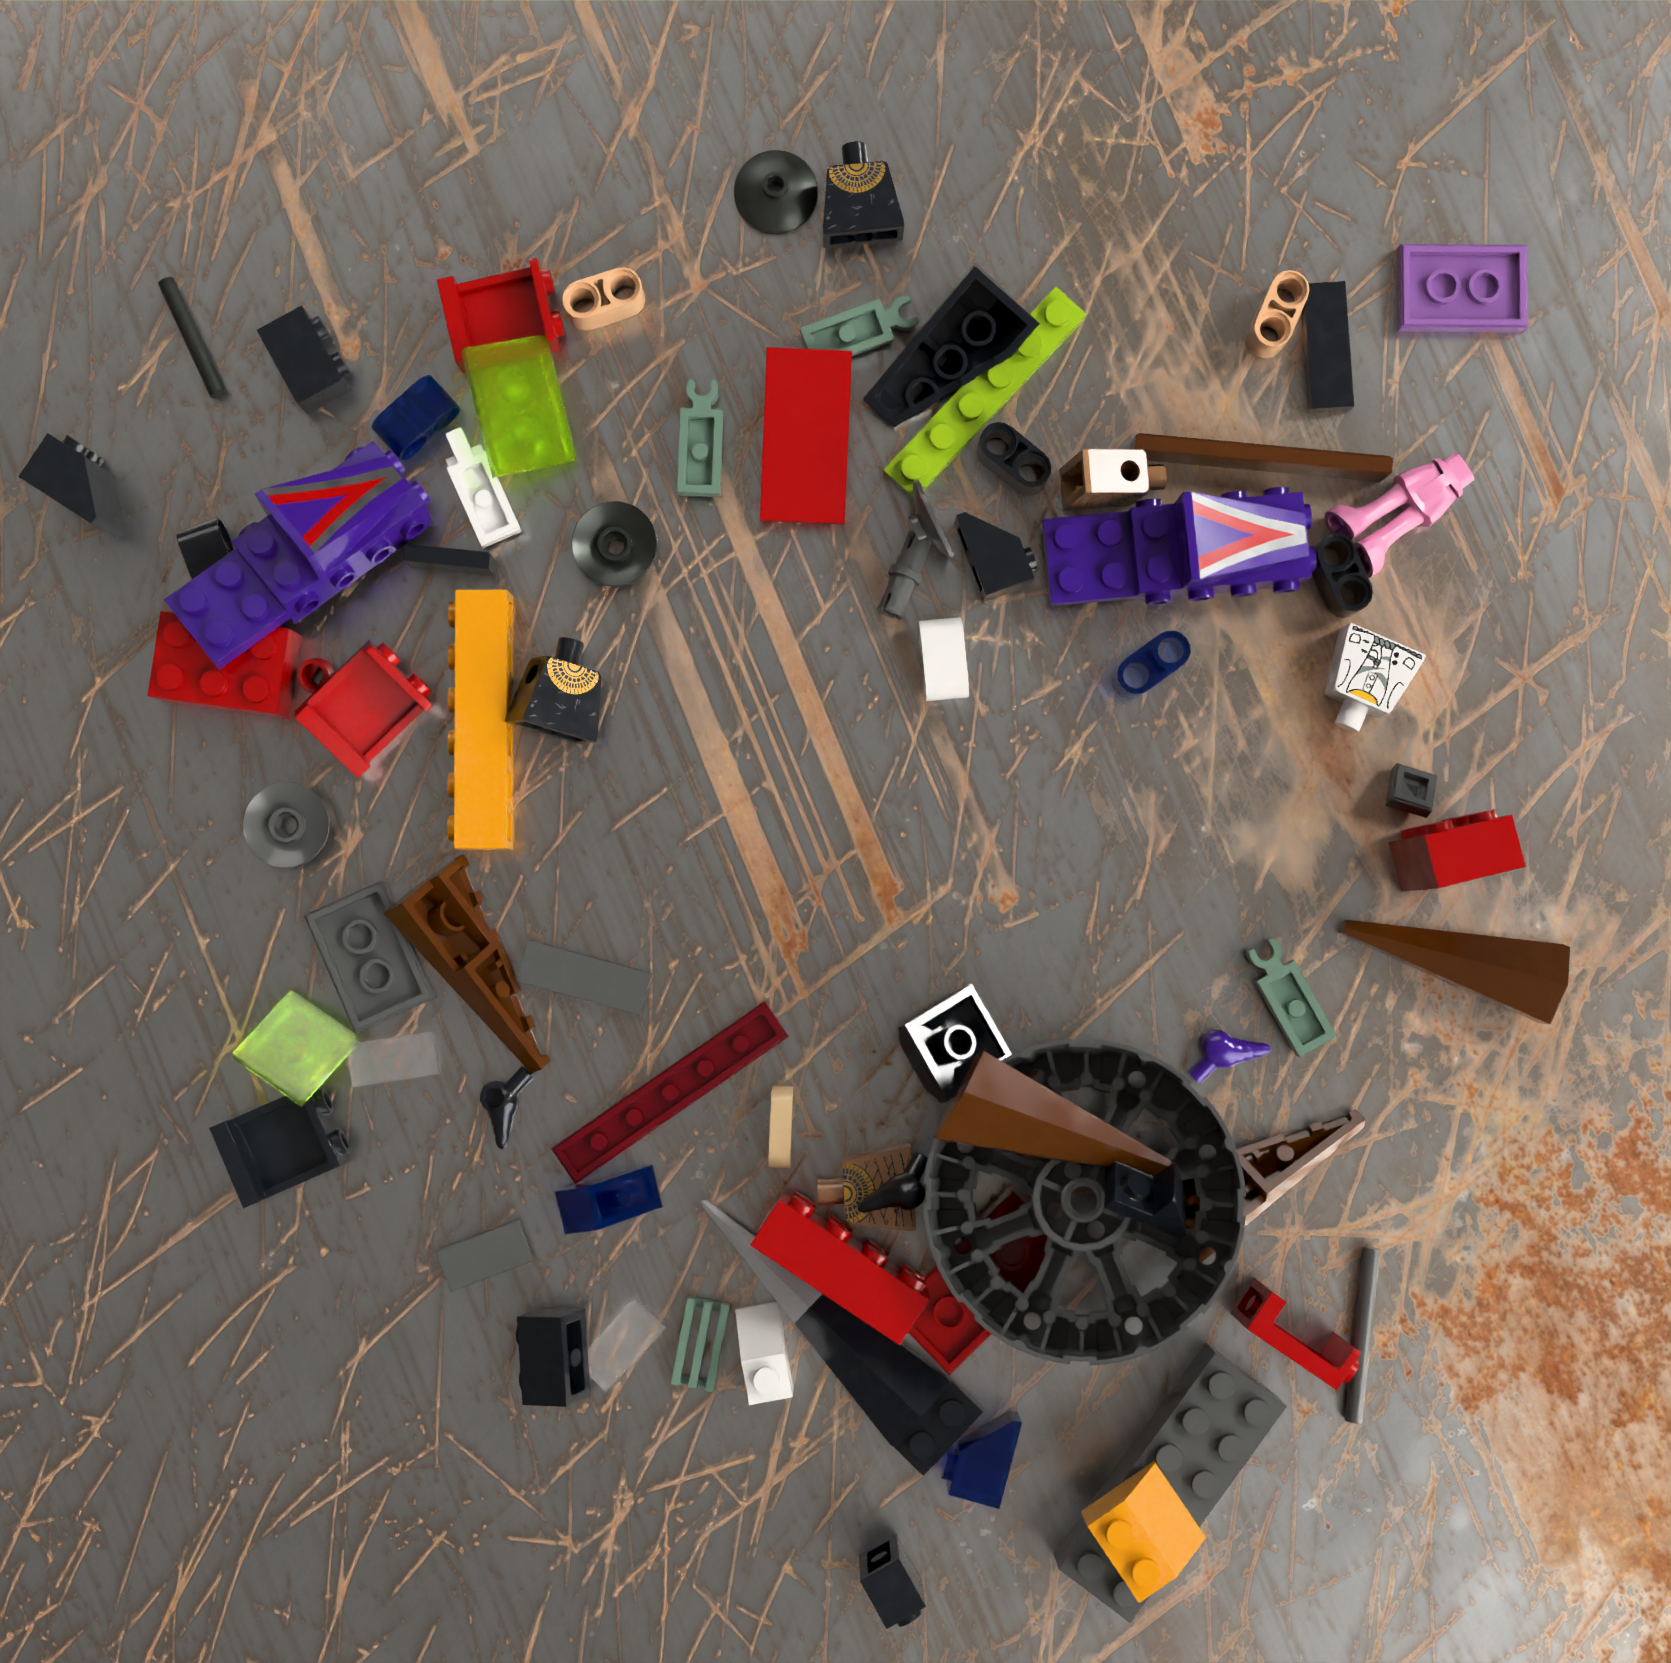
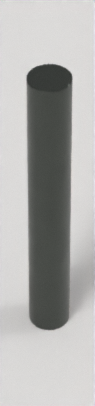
M173 277L161 279L158 282L159 288L210 397L217 398L224 395L226 389Z

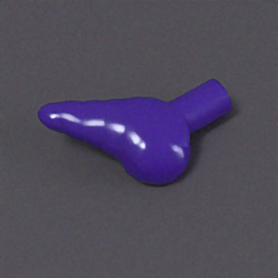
M1213 1030L1206 1033L1202 1039L1201 1048L1205 1056L1188 1073L1201 1084L1216 1068H1229L1236 1064L1260 1058L1270 1053L1271 1048L1265 1043L1240 1040L1231 1037L1222 1030Z

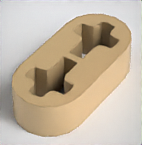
M772 1085L768 1168L790 1169L794 1086Z

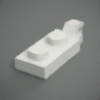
M461 427L445 433L454 452V456L445 459L448 464L447 471L481 546L485 548L522 532L487 452L483 450L482 445L479 444L471 448Z

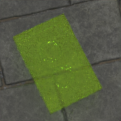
M546 334L466 347L461 351L492 478L577 461Z

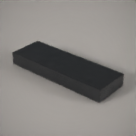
M1345 281L1308 283L1309 294L1302 310L1309 412L1351 410L1354 407L1346 283Z

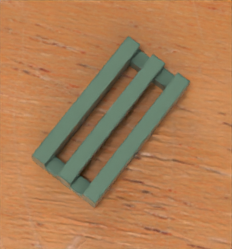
M688 1295L671 1384L678 1386L683 1384L688 1385V1388L696 1389L698 1387L705 1389V1391H714L731 1303ZM699 1307L703 1308L691 1373L690 1375L682 1374L694 1309ZM711 1311H720L707 1378L699 1377Z

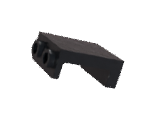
M317 1083L306 1085L286 1096L209 1128L243 1209L350 1162L347 1155L350 1152L349 1141L341 1128L336 1129L330 1115L334 1111L332 1101L326 1090L319 1089Z

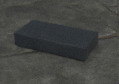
M412 544L404 546L403 561L411 568L496 576L497 561L489 552Z

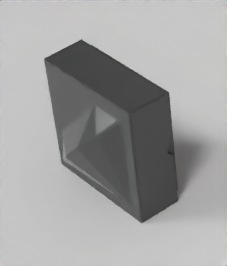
M1396 763L1391 769L1385 806L1427 818L1433 809L1437 775Z

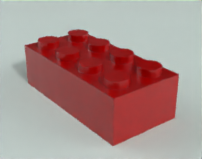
M784 1191L756 1233L750 1246L898 1345H901L929 1301L928 1287H926L924 1282L926 1277L906 1263L899 1268L890 1262L887 1257L889 1252L874 1241L867 1239L865 1244L851 1236L853 1228L838 1217L831 1215L827 1220L815 1212L816 1203L802 1193L794 1191L791 1196Z

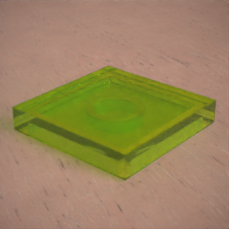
M291 990L238 1046L232 1055L238 1063L302 1107L360 1041L358 1035Z

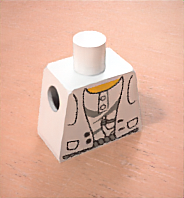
M1349 623L1341 628L1337 636L1325 688L1326 696L1343 703L1334 724L1344 730L1359 733L1366 714L1377 718L1388 715L1419 670L1426 655L1353 623Z

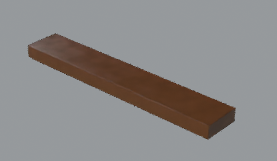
M1144 433L1136 434L1130 444V450H1144L1147 461L1381 482L1392 473L1393 458L1385 455Z

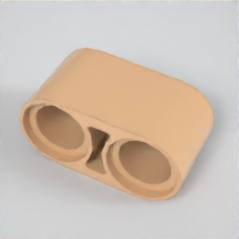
M621 267L569 284L564 290L562 299L563 306L571 323L576 328L586 331L639 314L645 304V293L637 273L632 269ZM631 286L635 289V292L630 298L620 300L614 297L618 288ZM588 298L594 301V306L586 313H579L574 310L575 304L581 299Z
M1292 270L1281 272L1275 277L1263 295L1246 338L1248 349L1259 358L1266 359L1277 355L1294 331L1309 294L1308 281L1299 272ZM1277 289H1287L1294 296V302L1287 303L1282 301L1277 295ZM1271 327L1278 334V341L1266 340L1262 336L1260 328Z

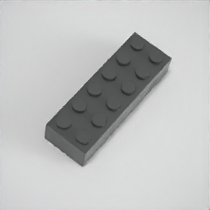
M1206 1343L1089 1505L1155 1461L1200 1528L1287 1406L1273 1392ZM1081 1515L1053 1553L1058 1569L1131 1623L1148 1598L1140 1603L1137 1601L1087 1527L1083 1515Z

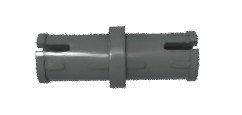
M910 530L907 532L896 564H891L888 571L890 579L877 607L880 613L902 620L915 586H919L922 579L920 574L922 565L932 546V542L928 537L919 540L914 531Z

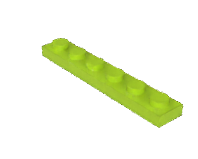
M1055 286L1030 313L1040 324L1012 357L962 386L883 470V474L913 502V481L919 479L925 491L1085 320L1087 314L1058 287Z

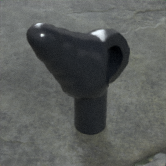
M523 1066L506 1083L490 1081L483 1086L480 1092V1102L488 1111L491 1119L496 1145L502 1150L507 1147L511 1137V1130L519 1108L518 1094L534 1078Z
M915 1152L904 1173L893 1176L879 1189L867 1196L859 1203L858 1211L868 1213L890 1207L912 1210L924 1202L926 1193L924 1186L919 1180L925 1171L927 1157Z

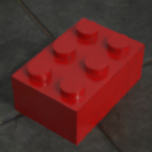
M160 611L147 696L166 703L290 720L302 636L291 629L278 627L219 670L173 612Z
M1495 809L1400 831L1402 839L1389 842L1401 892L1438 889L1526 867L1513 815L1497 817Z

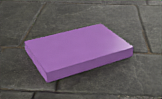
M1400 244L1397 248V332H1524L1528 329L1527 245Z

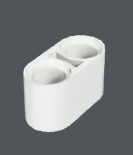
M961 617L918 621L925 700L936 701L969 697L968 671Z

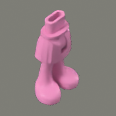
M1453 453L1444 460L1436 458L1430 463L1411 468L1395 476L1393 487L1364 506L1355 508L1346 505L1333 506L1325 513V522L1332 534H1343L1352 540L1372 523L1400 506L1403 511L1400 515L1378 531L1354 543L1366 573L1370 578L1381 571L1385 553L1389 546L1418 525L1429 528L1446 512L1454 500L1462 495V488L1471 483L1474 477L1459 454Z

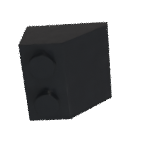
M47 433L18 477L119 540H122L125 536L126 531L115 476L101 468L105 459L68 435L61 442Z

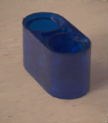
M427 375L416 381L376 417L371 428L400 461H405L413 457L457 417L461 409L436 379L431 375Z
M1165 631L1131 654L1113 672L1112 686L1115 692L1121 697L1135 699L1174 673L1189 659L1191 649L1188 639L1180 632ZM1167 642L1176 647L1178 652L1176 662L1168 663L1160 658L1158 654L1160 643ZM1134 667L1141 671L1144 678L1142 687L1133 688L1125 683L1123 678L1125 668Z

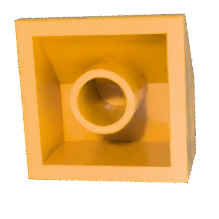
M1155 1461L1081 1511L1087 1527L1139 1603L1175 1579L1206 1539Z

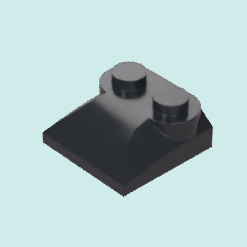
M972 984L920 1015L907 1020L898 1027L899 1041L905 1055L926 1091L933 1095L940 1103L948 1102L956 1096L977 1054L985 1051L1000 1061L1012 1055Z

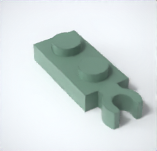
M903 295L896 298L891 307L886 310L883 309L879 298L800 327L799 331L806 349L852 351L853 357L893 342L894 337L891 329L911 330L918 325L919 319L918 317H913L912 319L904 320L899 316V308L910 304L912 301L910 295Z
M689 379L686 385L687 396L693 404V408H680L678 496L721 497L724 413L723 409H712V405L717 402L719 397L718 383L711 379L710 383L711 390L705 396H699L695 393L694 379Z
M1268 938L1265 940L1270 948V955L1267 959H1260L1254 948L1246 950V957L1253 966L1262 969L1264 975L1254 980L1295 1056L1301 1057L1337 1037L1295 960L1282 964L1280 960L1282 949L1279 942L1274 938Z

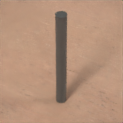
M1363 1246L1352 1344L1361 1354L1357 1359L1359 1361L1358 1370L1348 1382L1345 1421L1362 1424L1381 1250L1368 1246Z

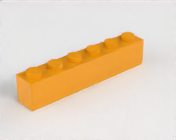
M455 590V602H449L448 606L449 626L455 628V644H450L448 647L449 669L455 670V687H449L448 709L450 713H455V730L448 731L447 739L449 755H454V772H449L447 779L449 798H454V815H449L447 820L448 840L454 841V849L513 850V724L505 722V719L513 701L514 597L508 590Z

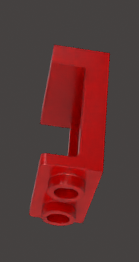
M537 258L529 259L530 267L459 284L454 276L436 279L454 359L462 373L561 351L558 337L564 336L565 330L560 311H552L549 296L556 295L550 269L542 270Z
M370 639L295 710V718L357 778L371 767L370 761L422 711L425 710L427 712L433 707L431 700L427 697L432 690L415 673L408 678L396 666L401 662V659L384 642L377 647Z
M1253 1278L1231 1311V1314L1246 1329L1335 1390H1338L1342 1383H1348L1358 1370L1359 1361L1357 1359L1361 1352L1335 1332L1330 1334L1319 1351H1315L1274 1323L1287 1302L1268 1286Z

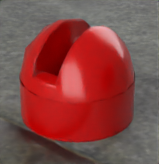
M312 658L304 661L299 666L297 679L305 691L314 693L335 673V668L325 659ZM323 670L324 675L318 684L315 683L314 680Z

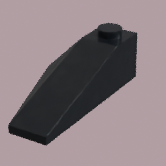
M974 263L868 391L863 400L892 426L896 427L936 403L942 397L1012 357L1040 323L1002 286Z

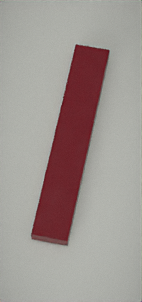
M764 1001L555 1145L551 1150L573 1182L577 1184L781 1043L789 1035Z

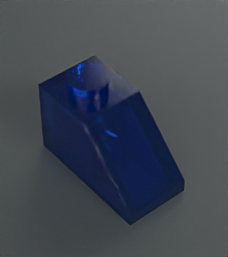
M653 1165L589 1180L555 1192L565 1234L596 1231L663 1207Z
M1008 1411L958 1440L954 1454L947 1452L942 1467L941 1479L947 1480L948 1495L1000 1509L1022 1425L1019 1413Z

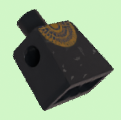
M853 141L842 146L843 165H834L827 168L823 220L824 248L903 240L904 219L887 162H868L867 144L865 142Z
M559 637L555 657H536L528 662L506 715L505 722L575 744L597 741L602 677L598 671L580 666L584 647L583 642L572 638Z

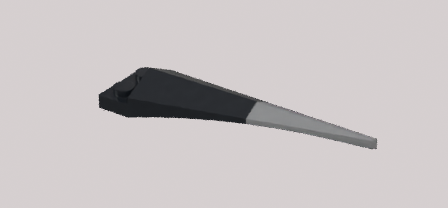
M701 1200L702 1207L887 1442L924 1476L983 1413V1409L952 1378L902 1343L898 1345L750 1246L755 1237L754 1234L709 1200Z

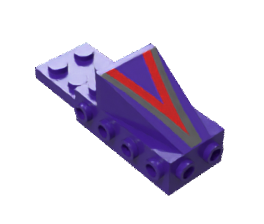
M372 441L365 447H359L351 451L346 456L344 462L331 471L263 488L255 493L267 517L244 527L239 536L231 541L236 549L165 598L164 601L220 670L289 619L296 624L305 616L314 612L323 603L350 586L356 579L377 564L383 562L396 550L434 524L427 508V504L431 500L416 480L409 484L401 473L405 469L391 450L383 453L377 444Z
M1274 487L1264 490L1261 496L1247 497L1246 491L1226 492L1221 494V497L1196 492H1183L1174 504L1162 505L1161 499H1145L1137 501L1135 503L1136 507H1131L1129 511L1043 519L1042 533L1050 606L1132 599V601L1145 600L1146 605H1161L1172 602L1171 598L1188 596V601H1204L1213 599L1214 594L1230 592L1231 597L1236 598L1256 595L1257 590L1273 588V593L1276 594L1300 590L1299 586L1312 577L1311 572L1316 570L1315 548L1308 545L1307 530L1311 529L1312 526L1311 507L1309 504H1304L1303 492L1289 493V487Z

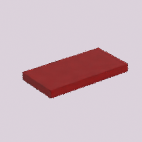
M767 347L760 521L845 525L852 351Z
M1011 1190L982 1219L991 1218L994 1220L1020 1210L1019 1206L1025 1203ZM1046 1234L1034 1237L1027 1235L1003 1244L1000 1250L992 1253L991 1256L1001 1269L999 1271L1007 1281L1011 1280L1025 1291L1030 1281L1035 1280L1046 1252H1044L1048 1236ZM963 1237L955 1245L956 1251L960 1254H967L971 1250L970 1240ZM935 1265L924 1275L926 1277L924 1282L929 1291V1301L908 1333L950 1376L991 1333L973 1319L975 1315L963 1302L959 1303L942 1278L937 1265Z

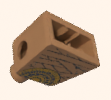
M1083 449L1059 469L1063 511L1132 505L1148 494L1149 490H1164L1167 483V472L1164 464L1147 465L1144 450Z
M901 1143L842 1158L843 1177L817 1179L818 1205L844 1204L846 1224L916 1231L915 1208L903 1210L897 1207H890L868 1213H862L857 1209L861 1201L879 1189L890 1178L904 1173L912 1158L910 1143Z

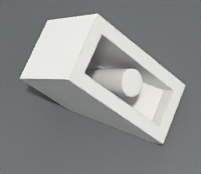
M771 1301L736 1308L741 1364L749 1405L793 1397L794 1385L778 1302Z

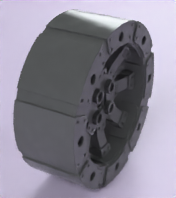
M1076 1039L1058 1040L1035 1045L1001 1060L1002 1062L1028 1077L1033 1069L1043 1070L1046 1079L1041 1085L1062 1096V1092L1080 1090V1087H1093L1095 1091L1111 1093L1107 1104L1109 1110L1104 1122L1126 1135L1133 1120L1138 1119L1143 1109H1146L1158 1119L1162 1118L1170 1126L1168 1130L1179 1144L1168 1150L1167 1154L1163 1156L1177 1164L1182 1181L1193 1178L1195 1197H1198L1199 1202L1198 1211H1195L1193 1228H1186V1235L1180 1239L1104 1208L1107 1167L1080 1164V1176L1070 1179L1064 1172L1065 1165L1068 1163L1066 1161L1049 1159V1162L1046 1163L1033 1158L1030 1161L1008 1150L974 1146L970 1153L964 1154L959 1151L958 1142L940 1141L934 1138L924 1173L923 1184H926V1203L923 1204V1217L933 1258L946 1285L959 1303L963 1302L975 1315L973 1319L983 1328L1008 1345L1045 1360L1070 1364L1071 1361L1090 1362V1365H1104L1140 1357L1170 1343L1189 1329L1188 1324L1201 1312L1205 1314L1215 1302L1233 1271L1242 1244L1246 1216H1242V1196H1246L1245 1182L1235 1144L1222 1118L1206 1097L1202 1098L1190 1086L1191 1081L1175 1068L1144 1051L1120 1043L1096 1039L1095 1043L1076 1042ZM1138 1071L1145 1076L1146 1082L1143 1087L1133 1088L1129 1084L1128 1078L1131 1073ZM1204 1145H1211L1216 1150V1158L1211 1162H1205L1199 1156V1150ZM979 1171L990 1175L995 1173L1021 1185L1020 1189L1033 1196L1032 1200L1019 1206L1020 1210L994 1220L991 1218L978 1220L976 1202H973V1189H976ZM1078 1187H1089L1097 1196V1204L1089 1213H1080L1071 1204V1195ZM1052 1202L1060 1203L1064 1210L1062 1217L1057 1220L1051 1219L1047 1215V1206ZM1099 1221L1104 1225L1105 1232L1102 1237L1092 1238L1088 1234L1087 1226L1090 1222ZM1046 1234L1048 1237L1044 1252H1046L1035 1280H1031L1024 1291L1011 1280L1007 1281L999 1272L1001 1269L991 1254L1000 1250L1003 1244L1030 1235V1237ZM959 1237H966L971 1242V1250L967 1254H960L955 1249V1242ZM1119 1237L1135 1242L1137 1239L1165 1251L1166 1256L1178 1262L1167 1276L1169 1280L1160 1288L1155 1287L1141 1297L1135 1284L1131 1285L1120 1257L1122 1250ZM1203 1247L1212 1248L1216 1254L1214 1262L1208 1265L1201 1263L1198 1258L1200 1249ZM1082 1251L1085 1252L1091 1265H1095L1107 1294L1104 1295L1107 1310L1090 1311L1089 1314H1076L1074 1310L1058 1307L1061 1293H1059L1061 1285L1070 1265H1074ZM1034 1312L1039 1315L1041 1324L1037 1329L1031 1330L1024 1325V1316L1027 1313ZM1137 1317L1141 1320L1143 1327L1138 1334H1130L1125 1329V1322L1128 1318Z

